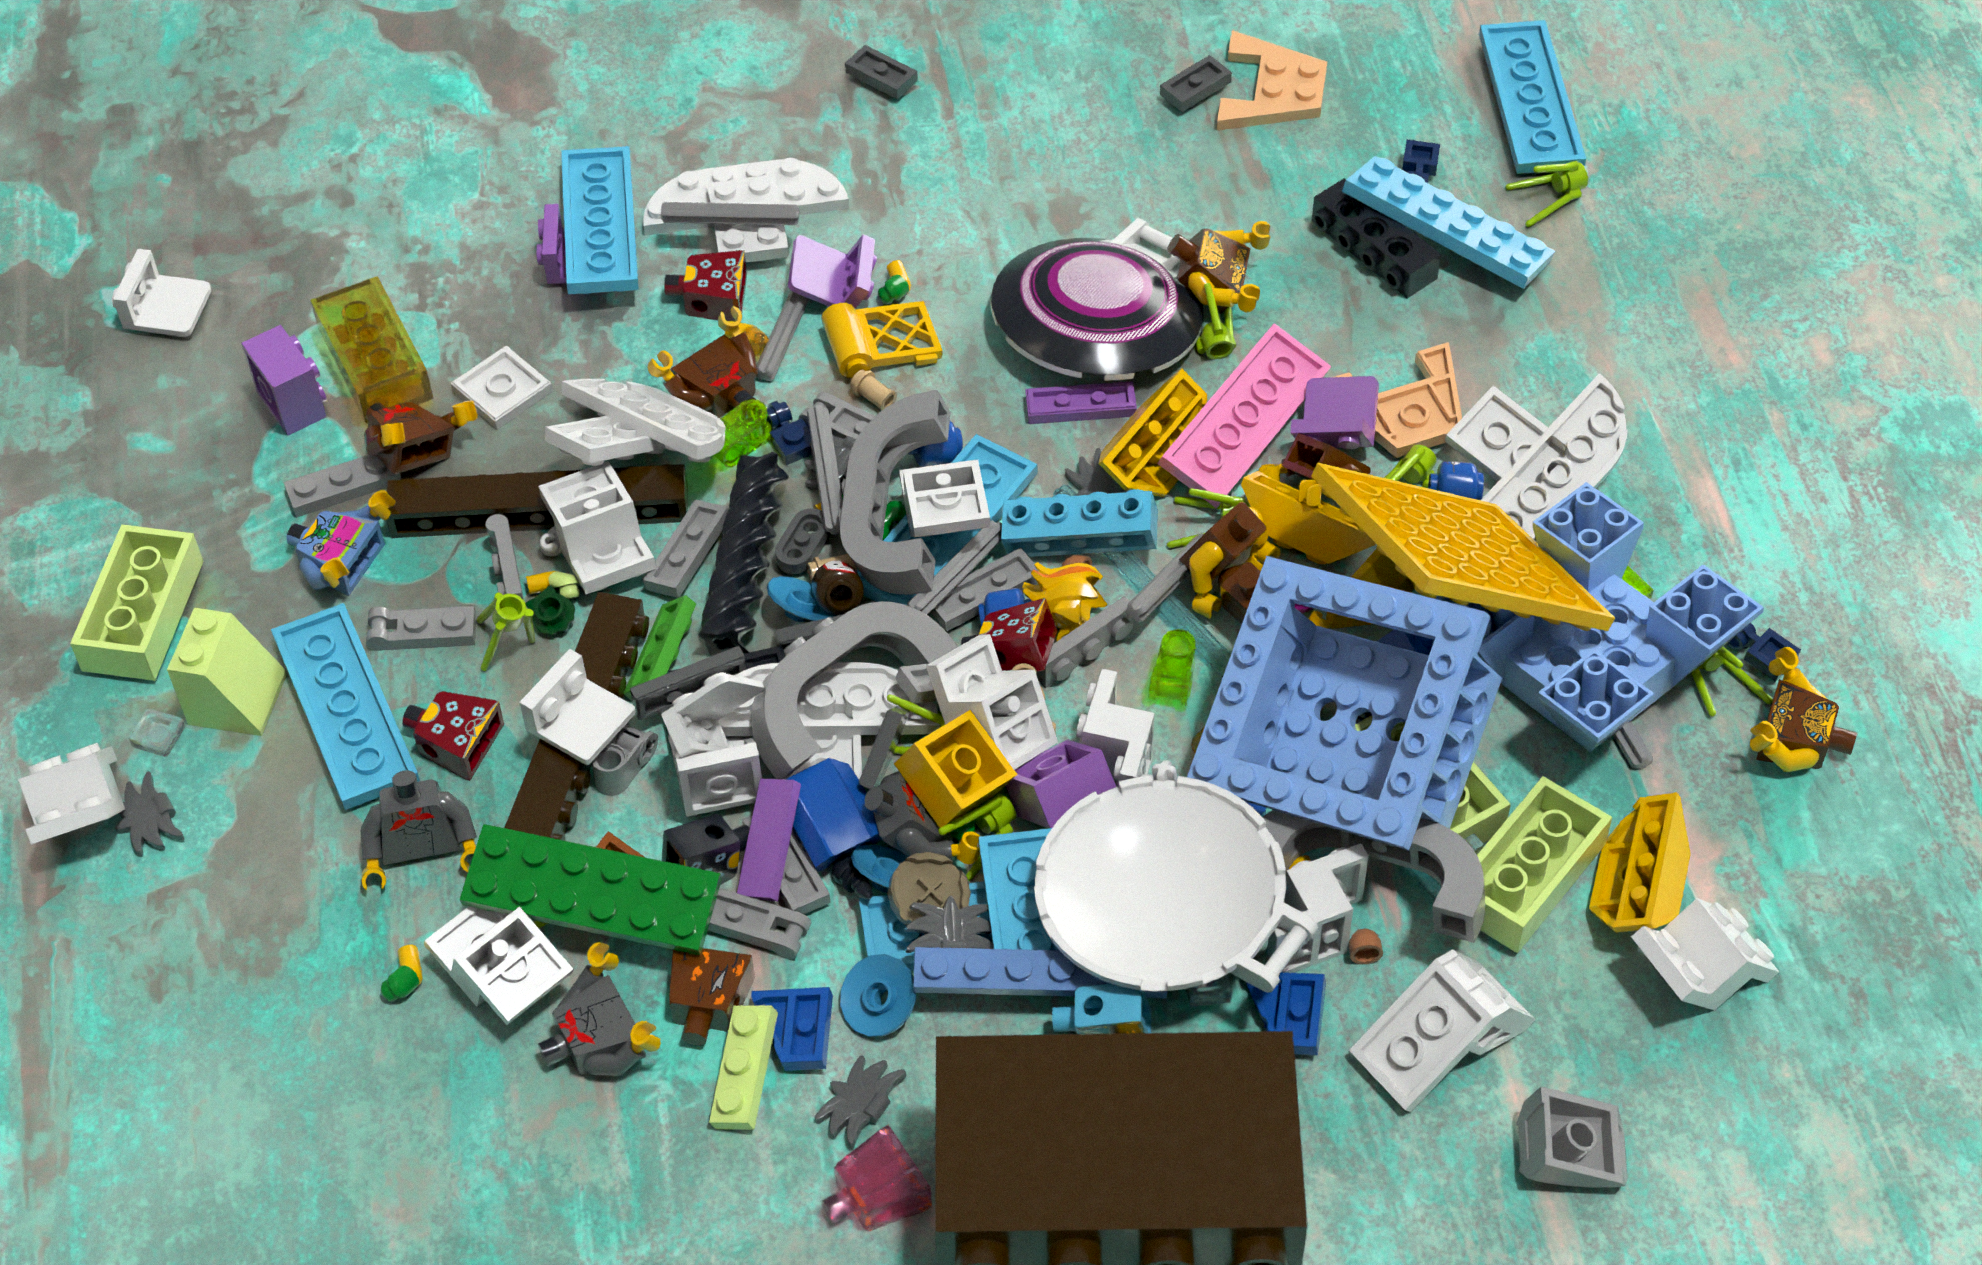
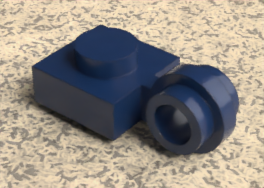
M1406 139L1402 170L1409 174H1416L1428 183L1429 175L1436 176L1440 144Z
M778 401L769 403L768 408L764 409L763 412L768 426L773 430L770 431V441L786 466L811 456L810 430L803 419L792 422L791 411L784 401L781 403Z
M1752 623L1726 643L1730 648L1737 651L1749 648L1744 660L1775 682L1782 676L1773 675L1769 671L1770 661L1776 659L1775 652L1784 647L1792 648L1797 653V656L1801 652L1800 648L1771 628H1768L1760 637L1756 634V629Z

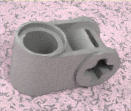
M628 721L591 762L597 790L605 795H617L624 792L641 768L654 755L658 744V735L652 731L644 733L633 728Z

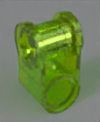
M756 399L745 400L720 418L725 424L724 447L714 456L724 466H736L741 455L751 454L770 440V431L772 429L771 425L766 421L768 412L763 402Z
M1174 629L1168 631L1163 636L1156 666H1154L1151 675L1149 700L1155 701L1159 697L1180 701L1181 705L1188 706L1192 689L1196 640L1188 631Z

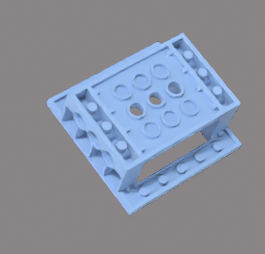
M1266 556L1187 777L1219 786L1246 802L1409 851L1420 818L1439 823L1450 829L1502 680V677L1477 656L1491 616L1485 611ZM1296 603L1433 639L1434 643L1430 654L1425 655L1317 626L1294 606ZM1329 702H1335L1337 705L1335 716L1328 721H1322L1320 718L1322 707ZM1364 712H1371L1373 720L1369 728L1357 731L1355 727L1357 717ZM1400 722H1405L1400 740L1393 741L1391 738L1393 727Z

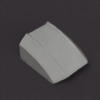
M1540 1087L1523 1102L1516 1124L1519 1127V1171L1527 1179L1578 1187L1625 1186L1628 1179L1625 1135L1618 1106L1545 1087Z

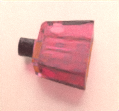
M889 1125L882 1127L835 1165V1182L839 1191L821 1200L822 1207L833 1224L854 1213L866 1231H873L932 1208L931 1187Z

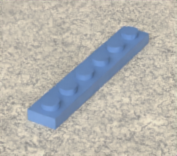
M915 947L914 993L1075 996V989L1078 987L1111 984L1085 972L1064 956L1060 950ZM1145 991L1147 998H1167V991Z

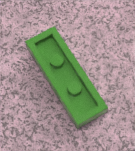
M687 595L661 605L623 693L631 701V687L667 674L670 665L679 654L678 646L683 634L691 626L692 620L690 618L696 606V603Z

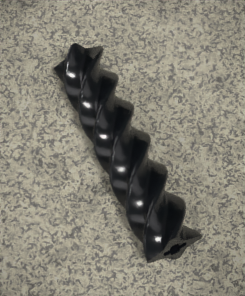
M770 452L761 457L741 455L737 464L736 481L731 490L729 510L723 523V538L716 553V568L709 583V598L702 613V629L698 634L704 640L711 656L737 646L741 648L743 654L749 653L743 644L742 637L748 631L754 629L757 623L751 616L748 607L763 596V591L758 586L755 577L759 572L770 566L769 560L763 553L762 546L777 536L768 518L783 507L782 502L776 495L775 488L780 483L789 479V475L778 466V454L775 452Z

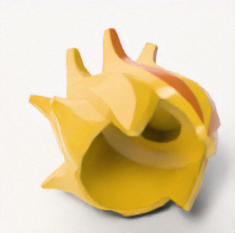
M1037 562L1034 564L1037 571L1032 570L1031 575L1038 585L1024 582L1022 586V592L1031 601L1046 598L1055 625L1059 628L1057 641L1088 621L1091 608L1107 606L1102 595L1094 587L1096 582L1101 580L1103 576L1095 567L1085 563H1074L1050 569Z

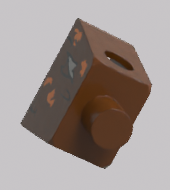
M703 948L700 956L673 950L669 1005L673 1022L684 1025L681 1037L686 1043L696 1046L704 1045L707 1041L709 1029L728 1031L733 1006L743 1005L754 982L755 974L752 955Z

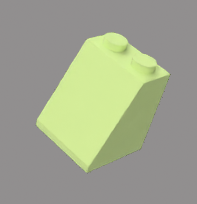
M201 608L193 609L167 668L188 725L257 736L263 735L287 676L286 670L232 613Z

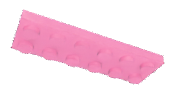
M1274 323L1164 453L1157 464L1190 489L1195 488L1228 495L1305 401L1307 382L1312 378H1323L1331 368V365ZM1204 499L1216 509L1221 504V502Z

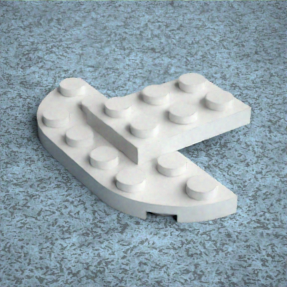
M786 158L685 171L680 176L664 184L651 197L644 212L643 224L645 236L714 227L718 252L745 250L747 263L789 257L785 226L664 223L661 219L662 203L795 204L799 208V215L849 209V200L841 182L829 171L815 164L799 161L796 158Z
M1599 373L1549 428L1495 386H1492L1449 431L1445 442L1497 481L1495 486L1481 501L1497 504L1537 542L1532 528L1533 521L1585 482L1597 488L1618 463L1626 443L1628 429H1626L1625 408L1619 394L1610 382Z
M605 379L562 381L561 395L575 401L577 406L596 411L600 417L545 427L546 442L558 447L560 452L572 454L581 459L583 464L591 466L602 465L604 460L614 458L629 460L634 458L635 454L640 453L659 454L665 448L679 451L687 455L688 459L694 462H708L712 455L718 453L724 447L725 424L715 415L657 388L628 381L626 385L619 382H605Z
M837 662L802 687L797 699L799 717L821 749L808 762L787 776L785 780L827 758L848 763L858 779H860L862 774L861 735H877L887 710L898 706L887 701L889 694L911 702L895 679L898 670L874 663ZM779 663L752 667L735 676H744L763 682ZM755 697L718 720L725 736H753L751 712ZM934 702L916 704L938 714ZM910 712L901 735L930 734L939 729L940 725Z

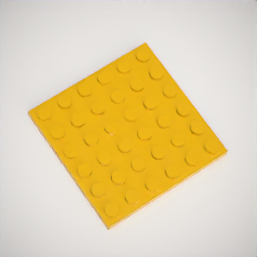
M1317 463L1311 475L1322 487V493L1336 501L1340 506V512L1353 519L1359 525L1358 531L1370 537L1377 544L1376 549L1381 554L1389 557L1396 564L1395 569L1402 575L1409 577L1415 584L1414 589L1423 596L1434 599L1437 595L1448 597L1450 600L1461 605H1468L1469 602L1480 604L1482 607L1493 612H1499L1500 609L1510 610L1523 618H1530L1531 615L1538 616L1555 625H1560L1562 621L1571 623L1584 631H1590L1591 628L1609 631L1615 619L1604 606L1546 551L1540 548L1538 543L1497 504L1322 463Z

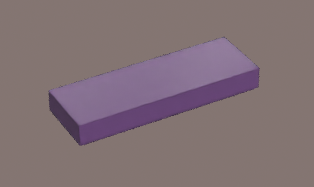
M1133 381L1025 389L1028 424L1131 417L1137 410Z
M760 778L737 889L738 894L757 900L778 902L801 784L797 781Z

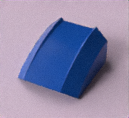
M827 758L786 779L795 780L801 784L792 829L817 872L829 867L831 863L839 858L853 853L856 847L871 843L874 845L883 840L880 837L873 812L865 806L864 800L867 792L860 785L858 777L848 763Z

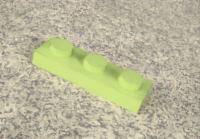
M772 1005L733 1006L709 1123L715 1129H755L778 1012Z

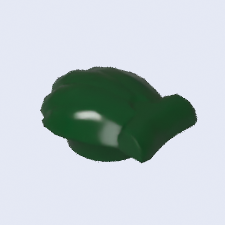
M552 585L525 603L528 609L533 610V622L541 633L555 635L557 632H565L568 630L569 624L574 621L576 609L574 604L565 596L556 593Z

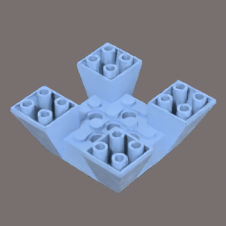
M1585 482L1534 520L1532 528L1538 546L1557 561L1615 617L1609 631L1591 628L1590 631H1584L1571 623L1562 621L1560 625H1555L1538 616L1531 615L1530 618H1523L1505 609L1493 612L1482 607L1480 604L1469 602L1468 605H1461L1450 600L1448 597L1439 595L1435 599L1485 611L1491 616L1477 656L1502 677L1501 684L1589 752H1592L1763 613L1764 607L1705 565L1700 566L1655 602L1651 601L1622 580L1643 530L1644 522Z

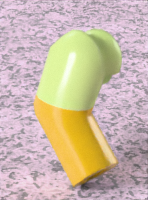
M549 571L526 576L530 595L541 593L550 585H552L554 590L559 589L560 595L568 599L577 598L580 594L577 586L579 582L576 576L572 574Z

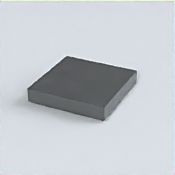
M899 706L887 710L859 779L860 785L869 789L880 785L910 711Z

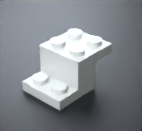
M978 460L899 470L911 537L990 527V515Z
M609 461L538 486L541 498L553 517L561 551L585 594L603 590L613 584L657 569L654 556L641 536L633 500Z
M990 634L978 635L926 665L945 724L971 710L1014 770L1058 743L1035 670L1002 671Z
M1102 669L1098 683L1090 684L1086 705L1090 706L1088 715L1081 714L1076 736L1080 738L1079 743L1102 750L1116 787H1119V781L1143 777L1144 774L1149 772L1153 759L1155 713L1117 705V672Z
M94 743L67 753L68 761L62 762L59 755L27 767L30 774L19 778L18 781L34 822L33 826L25 829L30 844L108 819L125 810L109 765L117 761L112 746L100 750L99 744Z
M1362 843L1350 848H1337L1325 857L1311 862L1307 860L1301 861L1291 869L1286 870L1284 903L1310 916L1317 923L1318 930L1310 940H1304L1282 972L1294 973L1347 953L1353 915L1351 904L1362 901L1369 858ZM1277 926L1268 938L1266 963L1288 935L1289 931Z
M1695 899L1660 931L1642 926L1631 936L1681 1001L1714 1011L1751 978L1768 983L1779 973L1778 969L1771 962L1774 955L1770 949L1759 939L1754 941L1745 930L1749 925L1743 916L1733 908L1729 910L1723 908L1717 902L1711 904Z
M468 906L424 941V946L475 1006L478 1007L486 1000L506 1025L525 1012L573 972L570 964L520 907L511 914L506 915Z

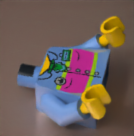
M379 490L374 493L369 499L368 505L360 510L339 513L323 511L319 513L309 528L297 523L292 524L286 537L287 543L296 547V554L300 563L299 569L313 589L320 590L330 586L347 596L352 593L385 545L378 520H387L391 514L388 508L396 503L385 490Z

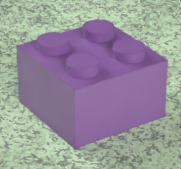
M279 325L241 343L256 392L287 435H291L327 417L323 402L327 401V397L319 382L316 381V378L320 377L319 370L311 357L305 359L303 348L295 335L289 337L284 328Z
M1069 739L1042 752L1015 769L1018 775L1006 785L1017 816L1046 828H1053L1066 811L1089 794L1096 792L1099 795L1116 788L1102 750Z

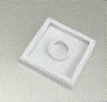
M508 346L503 347L450 383L452 392L464 402L474 401L477 413L497 430L553 392L552 383Z

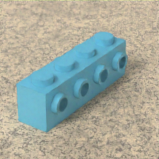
M1139 489L1129 490L1125 493L1107 494L1105 492H1093L1089 495L1079 496L1058 494L1048 498L1019 497L1016 500H1003L1001 541L1007 554L1022 548L1028 557L1157 549L1158 508L1152 491Z

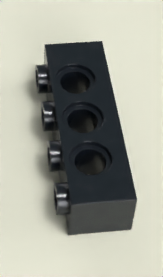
M1345 178L1314 196L1312 222L1315 226L1337 241L1344 250H1348L1358 258L1366 268L1374 271L1384 279L1391 288L1396 289L1403 296L1409 298L1438 279L1441 254L1405 225L1342 192L1346 181Z

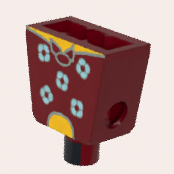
M745 250L689 256L687 258L685 275H665V295L683 296L685 313L689 316L718 320L719 315L723 312L727 321L735 322L731 314V308L735 306L742 313L747 281Z
M1046 598L989 613L985 616L978 635H991L1002 671L1012 670L1016 665L1025 663L1033 666L1036 671L1045 670L1057 633V627ZM978 635L963 637L961 645Z
M445 691L436 694L428 709L409 705L404 712L402 720L404 727L414 730L413 735L416 746L422 757L468 781L472 779L504 726L499 701Z

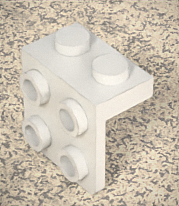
M137 249L132 261L126 265L125 275L119 287H116L113 292L112 304L117 310L124 329L186 337L192 333L212 289L207 281L159 275L151 250Z
M721 672L707 678L704 681L705 686L696 692L687 693L675 699L673 707L661 714L669 731V743L680 757L730 748L718 720L764 691L765 688L762 681Z

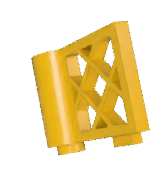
M924 301L855 309L848 303H837L828 307L822 314V324L838 369L844 377L853 378L858 371H869L872 367L915 362L917 366L937 363V360L942 358L943 350ZM918 314L920 321L915 326L901 318L907 315ZM879 319L887 324L880 330L869 325L867 320ZM896 327L908 333V336L901 340L890 335L889 332ZM917 337L929 343L930 347L917 348L911 345V342ZM881 342H884L896 348V350L879 354L877 347Z

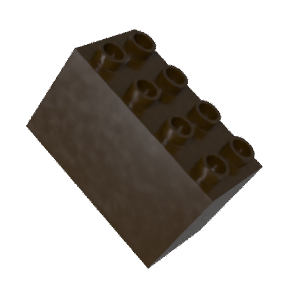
M1293 1031L936 1036L935 1238L937 1265H1302L1308 1225Z

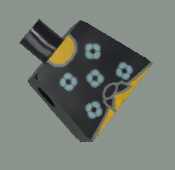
M718 814L669 828L663 833L661 861L720 873L722 885L737 874L739 853L746 850L750 828L744 824L732 830L724 818Z

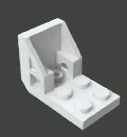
M726 736L730 748L680 757L671 747L686 817L755 803L762 775L757 745L750 736Z
M1452 949L1436 958L1349 1051L1404 1110L1411 1112L1469 1051L1482 1055L1525 1032L1536 1019L1480 962Z

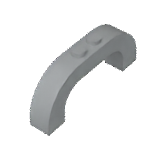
M938 390L918 393L903 398L878 413L864 427L855 440L848 459L846 479L842 481L843 505L838 511L842 544L862 576L871 585L893 594H917L930 592L933 589L935 559L922 538L901 542L883 541L889 481L895 465L902 457L916 448L948 441L951 412Z
M867 603L853 608L835 621L831 617L826 618L812 630L814 634L812 638L805 641L801 636L785 648L784 652L787 656L763 680L762 684L765 689L754 698L751 712L752 734L763 762L776 779H785L808 762L821 749L799 717L797 708L799 691L855 649L865 646L881 647L895 654L905 666L931 663L958 647L957 644L931 617L915 608L900 603Z
M1271 810L1262 817L1266 821V827L1274 840L1278 841L1286 870L1290 868L1291 864L1298 857L1308 851L1324 847L1350 848L1362 843L1369 857L1429 874L1442 886L1433 904L1434 932L1475 942L1485 916L1483 869L1473 848L1465 839L1451 829L1439 823L1420 818L1408 851L1275 810Z

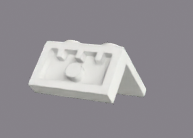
M571 649L558 660L519 702L526 731L586 765H589L636 713L634 705L589 681L586 677L582 655Z

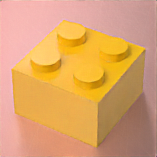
M971 710L914 743L894 763L940 828L996 795L1018 775Z

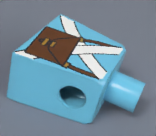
M1114 984L1078 987L1075 989V1006L1053 1007L1054 1032L1076 1031L1077 1034L1151 1033V1008L1144 990H1135Z

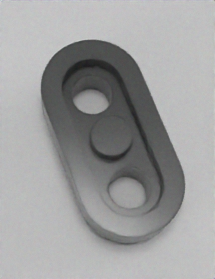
M804 509L793 517L775 548L776 563L782 571L789 574L802 573L807 570V563L813 562V558L818 556L830 535V532L825 530L821 510Z

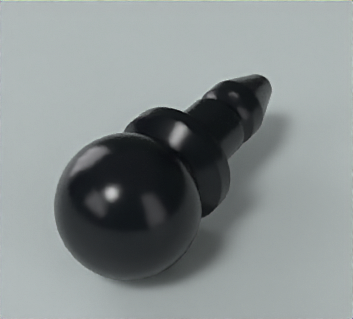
M851 856L839 858L832 869L835 882L847 892L856 893L863 899H871L873 894L868 878L861 874L853 865Z

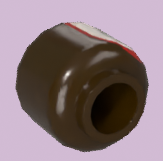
M830 561L823 564L815 572L812 579V591L818 605L825 612L833 615H843L858 607L864 596V586L857 571L850 564L842 561Z

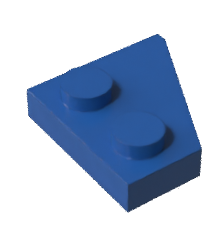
M1281 972L1278 976L1280 979L1279 983L1270 993L1246 982V986L1266 1031H1293L1295 1054L1318 1055L1326 990L1325 974Z
M830 987L751 991V998L755 1006L772 1005L778 1012L772 1044L784 1070L826 1069L833 1001Z

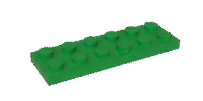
M483 824L459 900L464 906L506 915L511 914L520 907L531 920L701 956L722 877L720 873Z

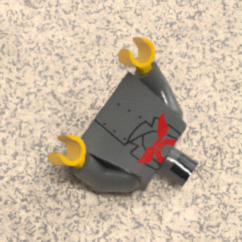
M409 770L396 773L392 777L393 787L383 788L379 792V804L370 808L361 826L362 860H366L367 867L361 874L364 889L367 890L366 878L372 873H377L381 876V889L385 887L386 876L383 869L379 867V859L383 858L384 865L459 851L460 843L464 847L460 865L464 871L468 872L470 865L466 856L474 854L476 849L474 839L477 838L468 807L451 793L441 791L435 780L430 779L418 782L416 774Z
M899 771L885 776L880 786L874 787L867 792L864 800L865 806L874 814L880 837L884 842L906 856L910 857L916 853L932 852L944 855L950 860L952 856H956L960 862L968 865L973 864L979 858L980 849L977 845L980 835L975 832H966L963 834L959 844L953 843L950 832L940 835L938 831L940 827Z
M597 942L589 948L587 958L591 965H586L573 986L552 1012L558 1034L538 1043V1048L547 1066L570 1056L579 1075L620 1076L638 1060L646 1057L645 1050L654 1052L660 1048V1038L650 1035L656 1030V1026L647 1021H639L635 1024L610 976L604 977L602 973L603 970H614L619 964L618 956L613 953H608L603 959L604 954L609 949V945Z

